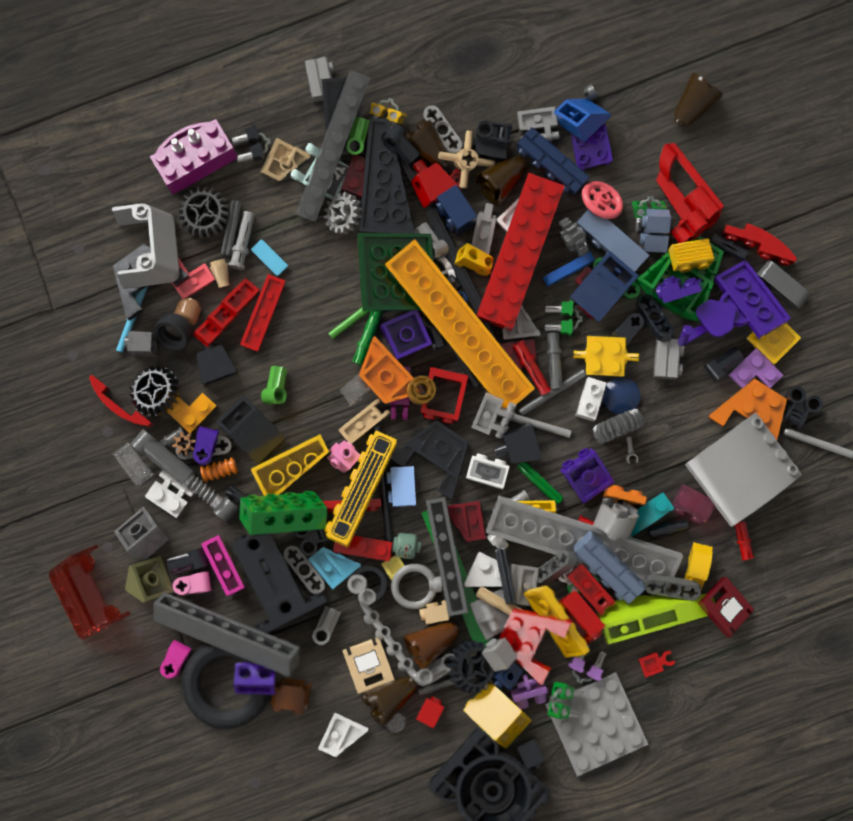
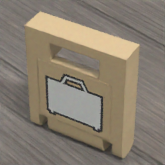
M375 638L377 643L375 646L372 639L350 647L351 655H348L347 649L342 650L358 694L395 680L382 643L377 638ZM382 673L384 680L366 686L364 679Z

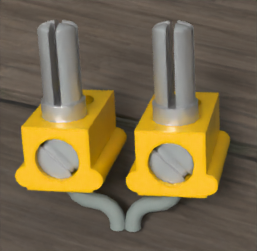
M389 98L387 101H380L379 104H370L371 110L369 114H372V118H383L384 114L389 112L387 119L390 120L391 126L397 123L402 124L404 118L407 117L405 113L398 111L399 108L394 103V99ZM391 101L396 110L382 106V103H389Z

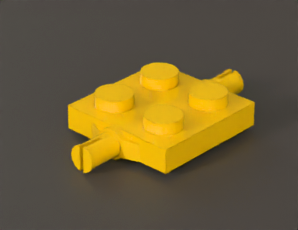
M587 336L586 350H574V354L580 355H573L574 359H585L586 375L625 376L627 361L639 362V358H634L639 357V353H628L626 337Z

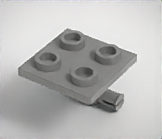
M502 588L493 592L504 599ZM481 599L469 604L485 640L503 631L510 615Z

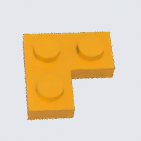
M202 393L190 406L180 397H176L178 403L172 404L174 410L168 408L167 411L182 427L192 434L217 406Z

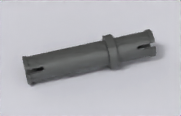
M548 333L547 356H549L551 391L563 390L560 359L562 350L559 345V333Z

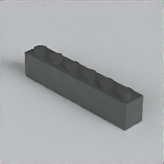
M445 497L427 500L426 505L448 616L468 613Z

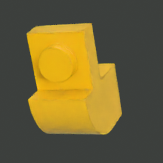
M693 542L688 557V568L684 579L697 581L700 584L701 591L710 571L712 547Z

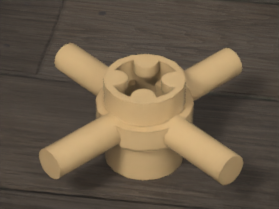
M466 131L464 149L459 150L457 154L439 152L438 159L453 161L455 167L461 170L459 188L467 189L469 171L477 165L485 167L494 166V160L478 158L477 153L472 149L473 131ZM463 156H468L469 165H467L466 160H462Z

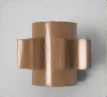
M180 432V437H173L176 440V444H173L172 447L178 448L177 454H181L184 451L185 455L188 456V451H194L193 444L196 443V440L190 439L192 437L191 433L185 436L183 432ZM183 439L189 442V444H186V448L180 446L183 443Z

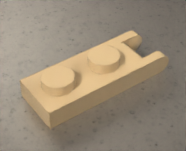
M379 398L339 429V432L347 442L353 444L391 413L389 410H386L382 414L378 410L376 405L381 401Z

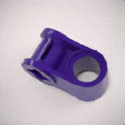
M199 427L193 457L198 464L207 465L211 462L218 441V430ZM205 451L207 457H203V460H201L198 455Z

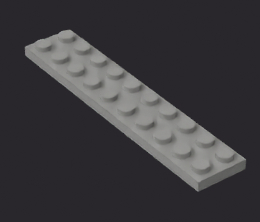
M501 496L498 497L486 529L488 534L555 555L563 550L575 553L574 545L589 531H592L643 582H645V578L650 574L675 577L683 558V554L632 537H619L618 540L610 539L607 537V533L594 528L593 525Z

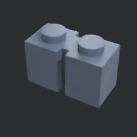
M646 209V215L642 216V227H645L644 233H640V244L643 245L645 252L667 253L669 240L667 233L670 232L671 223L669 210Z

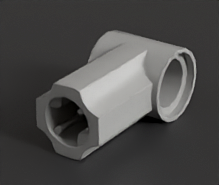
M422 223L415 228V233L432 235L433 260L448 254L449 248L447 243L439 240L427 223Z
M325 606L317 627L313 632L315 643L325 645L329 642L341 612ZM319 631L327 633V639L323 642H319L316 639V634Z
M445 654L426 668L432 672L433 680L431 683L451 671V668L445 666L444 661L447 657L454 656V654Z

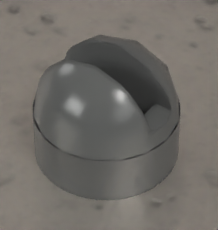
M592 84L588 85L583 91V95L589 94L585 98L589 101L599 97Z

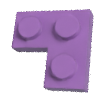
M756 348L729 376L741 389L755 376L764 385L771 388L783 374Z

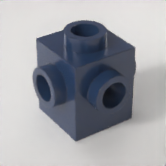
M513 662L508 669L494 671L496 676L491 679L494 680L493 684L497 688L510 690L517 685L518 678L524 671Z

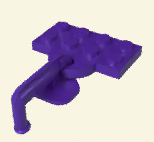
M744 260L715 277L714 281L724 294L721 296L720 301L708 300L698 306L696 316L702 325L695 329L685 325L678 339V345L684 346L707 332L714 337H721L730 332L733 326L741 327L747 324L758 339L788 323L791 318L747 260Z

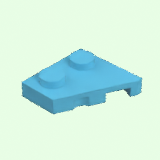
M324 547L308 559L332 590L361 567L360 563L347 559Z

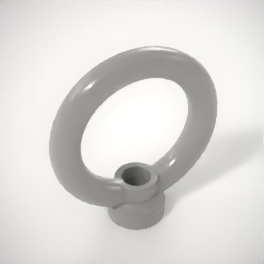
M420 564L403 566L395 573L392 579V595L405 608H423L434 599L436 592H442L441 576L435 577L430 569ZM413 571L424 574L429 581L427 596L416 602L406 600L399 591L401 578Z

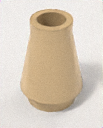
M225 259L210 262L211 267L209 268L218 283V287L230 285L228 263H226Z

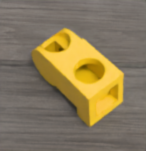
M467 243L458 250L455 265L459 267L465 266L474 270L479 275L486 276L491 273L494 259L489 254Z

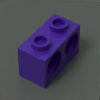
M250 662L236 663L234 677L235 694L275 695L276 671Z

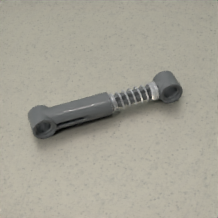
M144 429L130 443L180 485L184 484L186 487L189 486L190 491H195L194 494L197 493L198 497L203 498V501L206 500L207 504L209 503L214 509L213 512L227 524L239 511L240 508L227 497L222 498L219 494H215V490L212 491L211 487H207V484H203L202 480H198V477H195L193 473L194 470L167 450Z

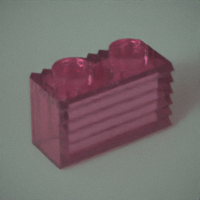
M684 484L680 486L671 503L674 507L673 511L680 515L688 514L691 516L690 520L699 525L701 522H708L715 508L710 498Z

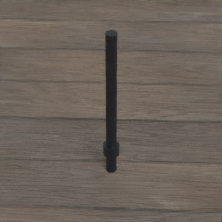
M381 426L373 427L374 433L375 431L381 432ZM385 470L380 479L379 486L385 541L389 542L393 541Z

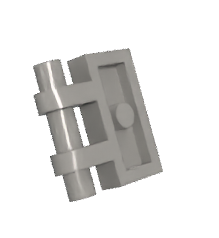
M555 107L517 112L520 132L528 131L533 127L535 130L544 129L545 134L541 135L549 142L559 139V133H551L550 129L551 127H557V118L553 113Z
M486 392L471 428L488 435L491 429L497 431L495 436L502 439L504 433L508 431L510 419L514 417L516 404L509 402L507 408L502 407L503 399ZM498 414L503 416L501 422L495 421Z

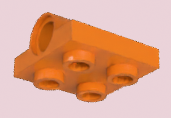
M615 485L605 489L603 494L604 498H615L613 502H617L619 499L627 501L630 505L637 506L645 505L646 496H642L643 492L636 490L625 492L623 487Z

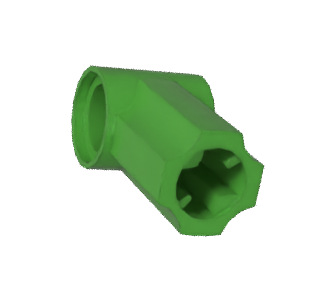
M355 117L345 144L348 154L357 155L362 152L370 120ZM352 141H356L359 144V149L356 152L352 151L349 147Z
M271 366L267 388L261 393V399L264 404L275 405L286 401L287 394L284 389L287 375L286 368Z

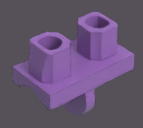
M523 675V682L517 683L518 688L510 690L513 701L516 702L519 709L527 708L529 706L527 699L531 697L535 698L536 704L546 702V693H548L545 683L541 685L534 678L528 680L527 675Z

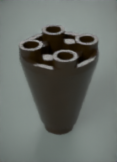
M423 118L416 125L417 129L413 133L411 131L407 132L405 137L419 151L418 157L431 166L437 163L442 168H445L451 161L438 159L439 152H448L433 122L430 119L426 121Z
M408 676L407 678L403 677L364 692L361 698L365 705H369L372 709L371 716L376 722L379 721L382 725H386L415 694V690L418 687L415 681Z

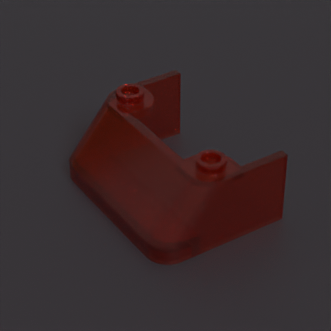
M97 544L70 555L49 571V579L77 636L82 640L131 615L130 611L120 615L119 609L115 606H106L90 574L95 565L94 558L90 553L98 548Z

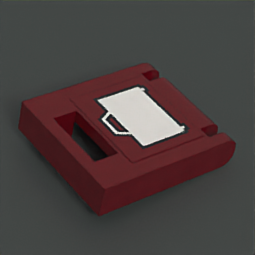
M722 577L698 603L727 638H731L733 633L750 617L749 614L754 612L753 607L727 577ZM718 591L721 593L726 592L715 604L711 600Z

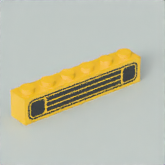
M375 431L374 435L371 434L366 443L368 448L366 452L362 451L358 459L360 465L357 470H353L350 476L352 482L349 487L346 486L341 495L343 497L341 505H336L333 512L335 517L332 522H328L325 528L328 539L347 548L397 446L396 439L378 431Z

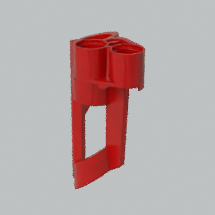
M675 143L665 144L660 155V172L656 181L681 218L679 224L670 233L678 243L690 242L717 222L724 205ZM675 159L680 162L697 187L686 197L670 177Z

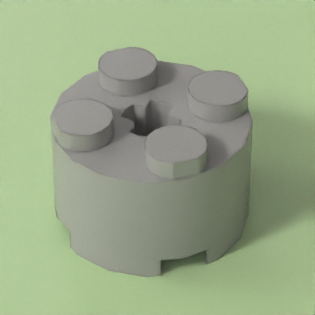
M615 498L603 499L593 524L594 528L607 533V537L613 540H618L619 537L629 538L639 516L637 515L638 510L624 501L622 504L613 502Z

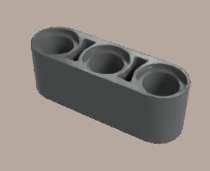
M770 260L757 273L770 290L795 310H799L811 296L802 285Z

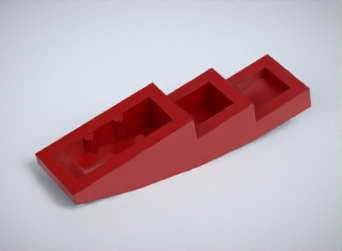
M245 278L221 301V304L208 316L207 320L194 332L193 336L209 347L259 293L260 289Z

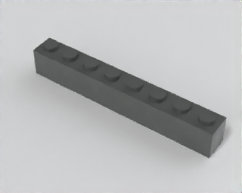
M353 70L349 71L296 210V215L316 222L370 77Z
M165 592L154 602L153 621L288 677L299 665L300 647Z

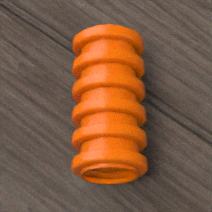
M233 457L230 460L224 459V462L220 460L217 464L213 462L212 465L207 464L206 467L201 466L200 468L203 481L208 482V480L213 481L214 478L220 479V476L224 478L227 474L228 476L231 473L237 474L238 471Z

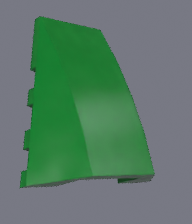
M699 236V237H697L696 239H694L693 241L702 240V239H704V238H702L701 236ZM710 243L714 261L706 269L699 270L695 267L685 273L673 270L669 252H667L636 280L646 294L652 296L655 302L680 318L700 322L696 316V310L699 305L708 301L724 251ZM675 276V278L680 277L682 284L685 283V280L696 277V280L701 279L703 283V288L700 292L666 303L663 302V299H659L656 291L658 285H661L664 279Z

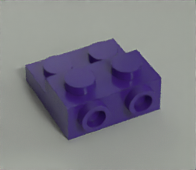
M675 276L664 279V282L658 285L656 291L659 299H663V302L666 303L700 292L703 288V283L701 279L696 280V277L685 280V283L682 284L680 277L675 278Z
M592 448L581 450L578 453L579 457L574 460L569 459L562 464L563 468L560 469L564 478L583 504L615 482Z

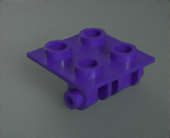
M606 124L596 130L585 142L571 134L576 165L583 170L601 164L603 166L611 164L613 157Z

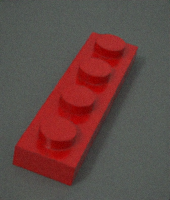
M267 275L240 343L241 346L259 352L286 284L285 280Z

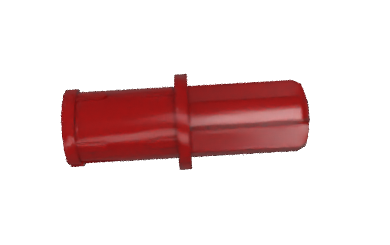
M740 521L735 524V530L738 539L736 543L739 544L741 559L754 558L750 543L752 539L749 538L746 522Z

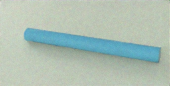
M147 287L137 293L135 297L140 306ZM136 317L131 321L127 319L116 351L124 352L125 336H128V331H132Z

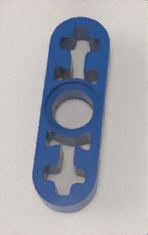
M591 252L586 253L542 279L546 286L549 287L590 265L595 259Z

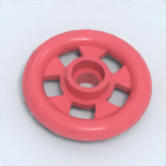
M599 181L589 182L584 186L582 199L585 206L593 214L604 219H614L622 213V198L613 187ZM589 195L594 196V200H591ZM611 204L615 206L614 210L610 208Z

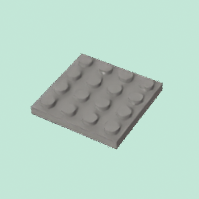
M616 672L601 678L600 681H594L577 689V691L584 692L583 698L554 699V702L571 707V710L580 711V714H577L580 715L578 718L569 716L568 719L562 718L560 720L551 717L577 776L648 745ZM550 702L545 703L547 710L549 709Z

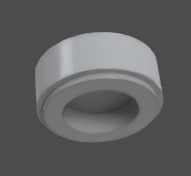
M353 575L348 580V589L354 594H359L367 588V581L362 575Z

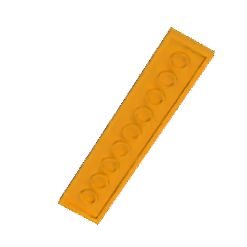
M413 240L384 264L487 392L504 400L502 407L507 408L509 402L519 403L535 389L416 240Z

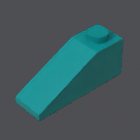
M664 493L659 494L637 509V515L639 516L630 537L674 509Z

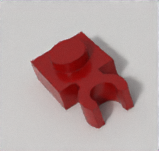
M671 651L663 652L660 657L655 652L639 658L638 661L644 677L646 678L664 671L662 667L664 664L667 666L675 664L674 660L666 661V656L671 654Z

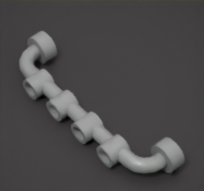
M365 589L360 592L358 599L365 613L364 621L367 624H373L377 629L375 632L376 638L379 640L384 639L387 643V653L390 656L395 655L399 660V670L402 672L407 671L409 676L421 686L431 683L433 680L432 672L428 669L415 671L413 661L410 658H406L401 651V644L393 640L390 636V629L387 626H383L380 622L378 612L370 608L369 605L376 599L374 591Z

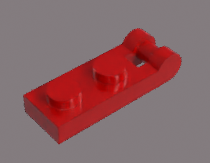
M581 563L566 575L601 616L606 613L605 610L609 606L612 607L616 604L612 597ZM603 597L605 600L599 604L598 601Z

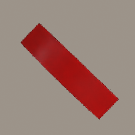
M93 375L89 377L97 396L115 414L140 426L152 427L154 425L138 411H135L132 416L105 395L109 390L106 385Z

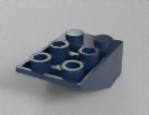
M609 251L570 298L599 322L639 275Z

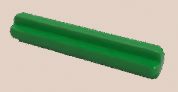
M520 462L517 465V468L551 501L555 500V505H558L563 500V496L527 462Z

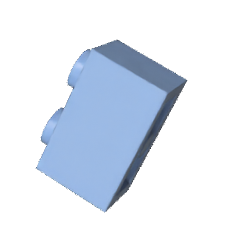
M414 466L391 467V472H387L388 484H392V491H388L389 503H393V507L416 506Z

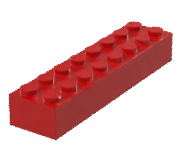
M528 173L476 315L480 321L512 332L564 185Z

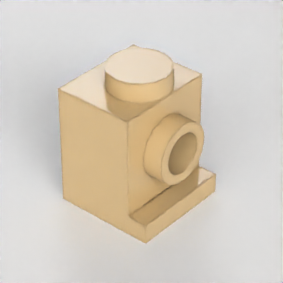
M441 601L442 605L439 606L438 602L426 604L427 608L419 609L421 621L425 620L426 624L449 620L446 601Z

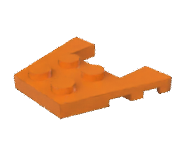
M753 379L712 412L708 418L723 427L733 410L746 419L757 413L777 440L787 399L758 380Z

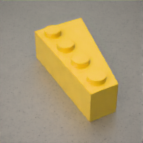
M321 434L251 468V471L264 496L271 493L279 495L324 457L329 450Z

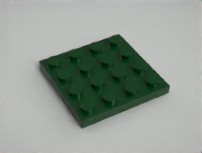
M420 233L357 234L362 311H422L384 264L413 240L417 241L433 261L432 235Z

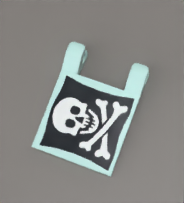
M309 143L306 147V152L317 158L320 149ZM315 160L306 175L294 169L291 172V178L306 185ZM338 161L325 197L332 200V196L337 197V193H340L349 168L348 165Z

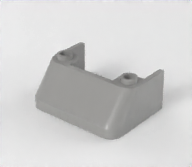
M143 203L112 207L118 226L148 222L151 253L142 254L137 258V269L117 271L123 289L176 281L180 276L174 217L168 212Z

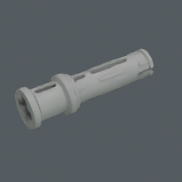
M243 212L237 243L232 247L233 255L231 262L228 263V266L231 268L245 269L244 261L249 253L247 245L255 214L252 212Z

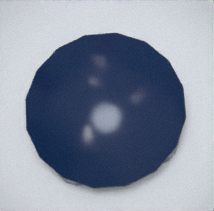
M614 378L605 386L602 397L603 403L608 410L617 415L633 410L640 401L639 388L629 378Z

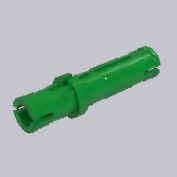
M371 311L360 342H357L356 346L358 347L352 363L359 366L363 365L383 312Z

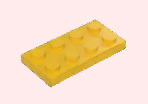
M548 586L529 589L523 594L538 615L555 616L556 619L561 620L569 619L565 614V609L557 602L554 592ZM573 622L565 638L547 629L565 658L585 655L590 651L585 639L579 635Z

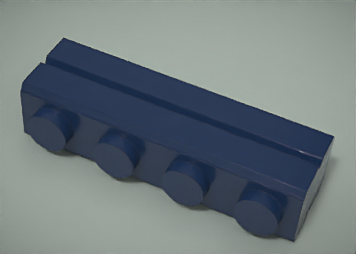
M533 127L516 144L518 147L517 151L523 157L528 155L533 160L531 163L539 170L543 168L547 172L546 176L551 181L555 182L557 180L561 185H564L563 191L568 195L570 192L575 194L589 178L582 169Z

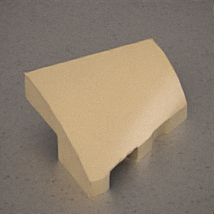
M276 138L260 173L280 181L289 172L296 169L298 165L309 159L311 154Z

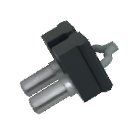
M255 125L246 128V134L232 138L233 144L249 141V144L257 142V145L250 146L251 152L238 155V162L254 159V162L265 161L264 153L268 151V145L271 144L270 138L267 139L263 133H258ZM259 136H262L265 141H268L265 145L264 151L262 145L260 144Z

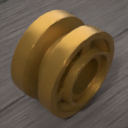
M426 376L415 377L407 386L408 398L411 402L418 405L428 403L436 392L434 382ZM417 386L425 388V395H420L417 392Z

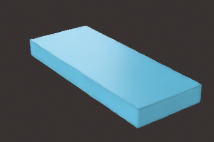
M262 239L251 249L277 277L288 267Z

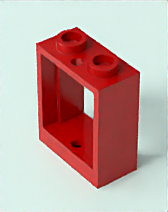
M431 367L429 378L432 381L433 378L461 384L455 414L427 409L428 403L422 405L420 414H424L423 418L435 420V417L441 418L442 422L453 424L454 421L458 422L468 375Z
M576 590L558 601L565 609L567 617L575 624L579 635L585 639L587 645L602 635L601 630L605 627V624Z

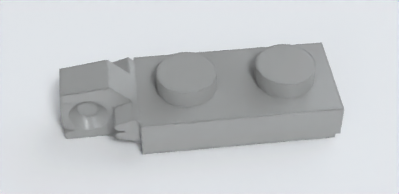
M486 203L484 213L479 212V216H477L472 246L487 254L490 252L496 223V215H492L493 204Z

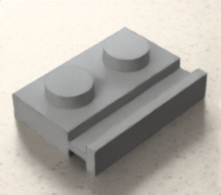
M510 564L517 600L515 604L531 606L523 594L529 589L536 588L539 568Z

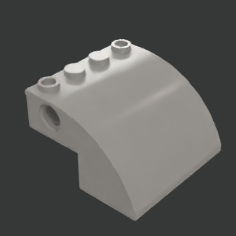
M757 413L742 421L685 464L731 527L763 506L802 475Z

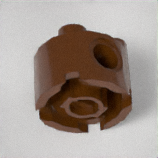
M277 678L275 695L272 696L270 702L273 705V710L284 712L287 709L293 710L295 714H304V711L309 709V696L312 684L307 683L305 685V681L292 678H282V682H279V678Z

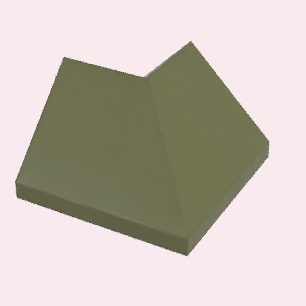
M161 556L129 566L125 590L142 603L158 599L164 592L168 594L174 592Z

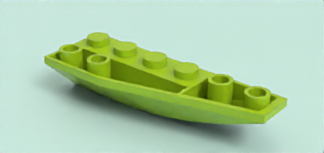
M701 594L696 600L661 595L636 596L630 603H627L624 599L622 601L616 600V604L612 607L609 606L605 610L606 613L601 616L598 613L599 619L605 624V627L602 629L606 644H611L706 617L708 615L698 605L699 601L706 594Z

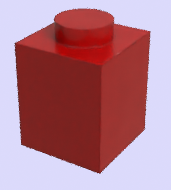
M434 696L431 699L427 697L416 719L434 728L444 709V706L441 705L442 700Z

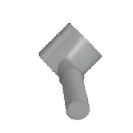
M627 437L628 454L626 461L630 464L629 457L633 455L635 456V463H637L638 456L634 454L632 437Z

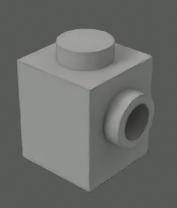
M505 638L490 640L482 652L494 671L508 669L518 657Z

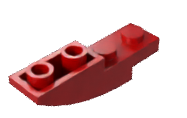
M747 223L743 230L730 225H726L723 229L722 236H725L727 240H733L734 242L738 240L751 248L757 246L756 254L760 255L761 259H774L783 266L793 265L796 262L797 258L784 243L759 227Z

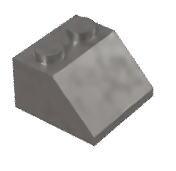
M144 506L114 531L126 551L138 563L148 559L170 540L162 527Z

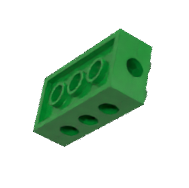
M304 491L298 494L287 492L284 495L271 493L266 496L248 495L247 497L240 498L239 519L250 535L326 528L327 507L315 492Z

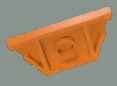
M374 337L359 377L384 404L407 398V386L414 378L386 347ZM417 386L419 394L425 392L421 386Z

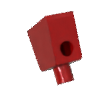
M421 159L413 165L418 174L411 180V184L423 208L436 202L437 196L457 185L437 163L428 168Z

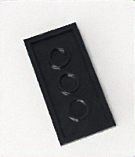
M347 77L321 79L325 134ZM362 101L357 111L356 117L363 118ZM352 141L349 147L352 151L356 152L359 149V144L356 141ZM364 141V148H363V150H362L361 153H366V150H365V141ZM345 146L343 148L341 155L348 154L346 152Z

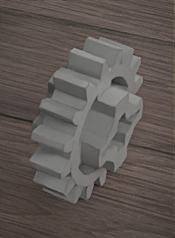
M346 192L343 194L337 193V197H331L332 202L327 201L329 207L324 209L327 212L324 219L328 220L326 226H330L329 230L338 234H348L349 230L354 231V224L359 225L357 219L362 218L359 215L362 208L358 207L360 201L356 200V196Z

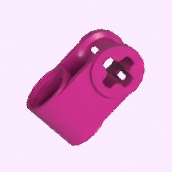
M173 640L160 667L161 674L166 678L177 677L187 661L192 648L177 640ZM173 665L172 669H174V672L167 674L168 670L166 667Z

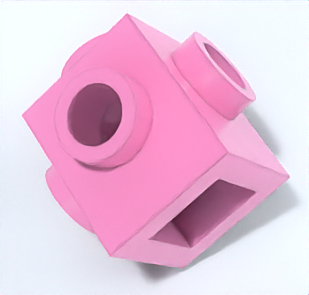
M344 440L340 444L336 442L329 449L331 454L327 459L334 468L345 473L356 463L360 454L351 443Z

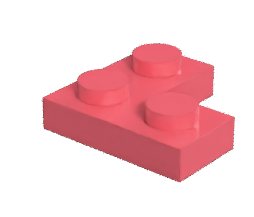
M179 259V268L190 276L187 281L176 288L182 299L192 296L216 281L205 263L188 273Z

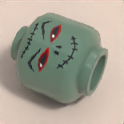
M399 533L397 537H394L393 552H395L397 557L413 559L416 553H420L421 542L417 541L415 534Z

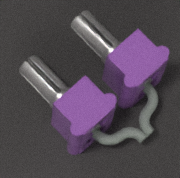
M600 651L594 665H590L589 670L585 672L590 679L584 678L580 680L579 675L575 673V671H584L585 661L583 659L585 655L573 657L571 663H568V666L573 669V675L577 677V682L582 684L583 681L590 682L593 679L600 681L603 672L601 665L606 653Z

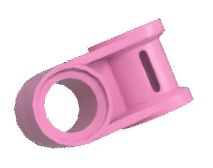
M209 572L177 578L173 583L174 591L182 596L212 591ZM182 581L184 584H187L183 592L177 588Z

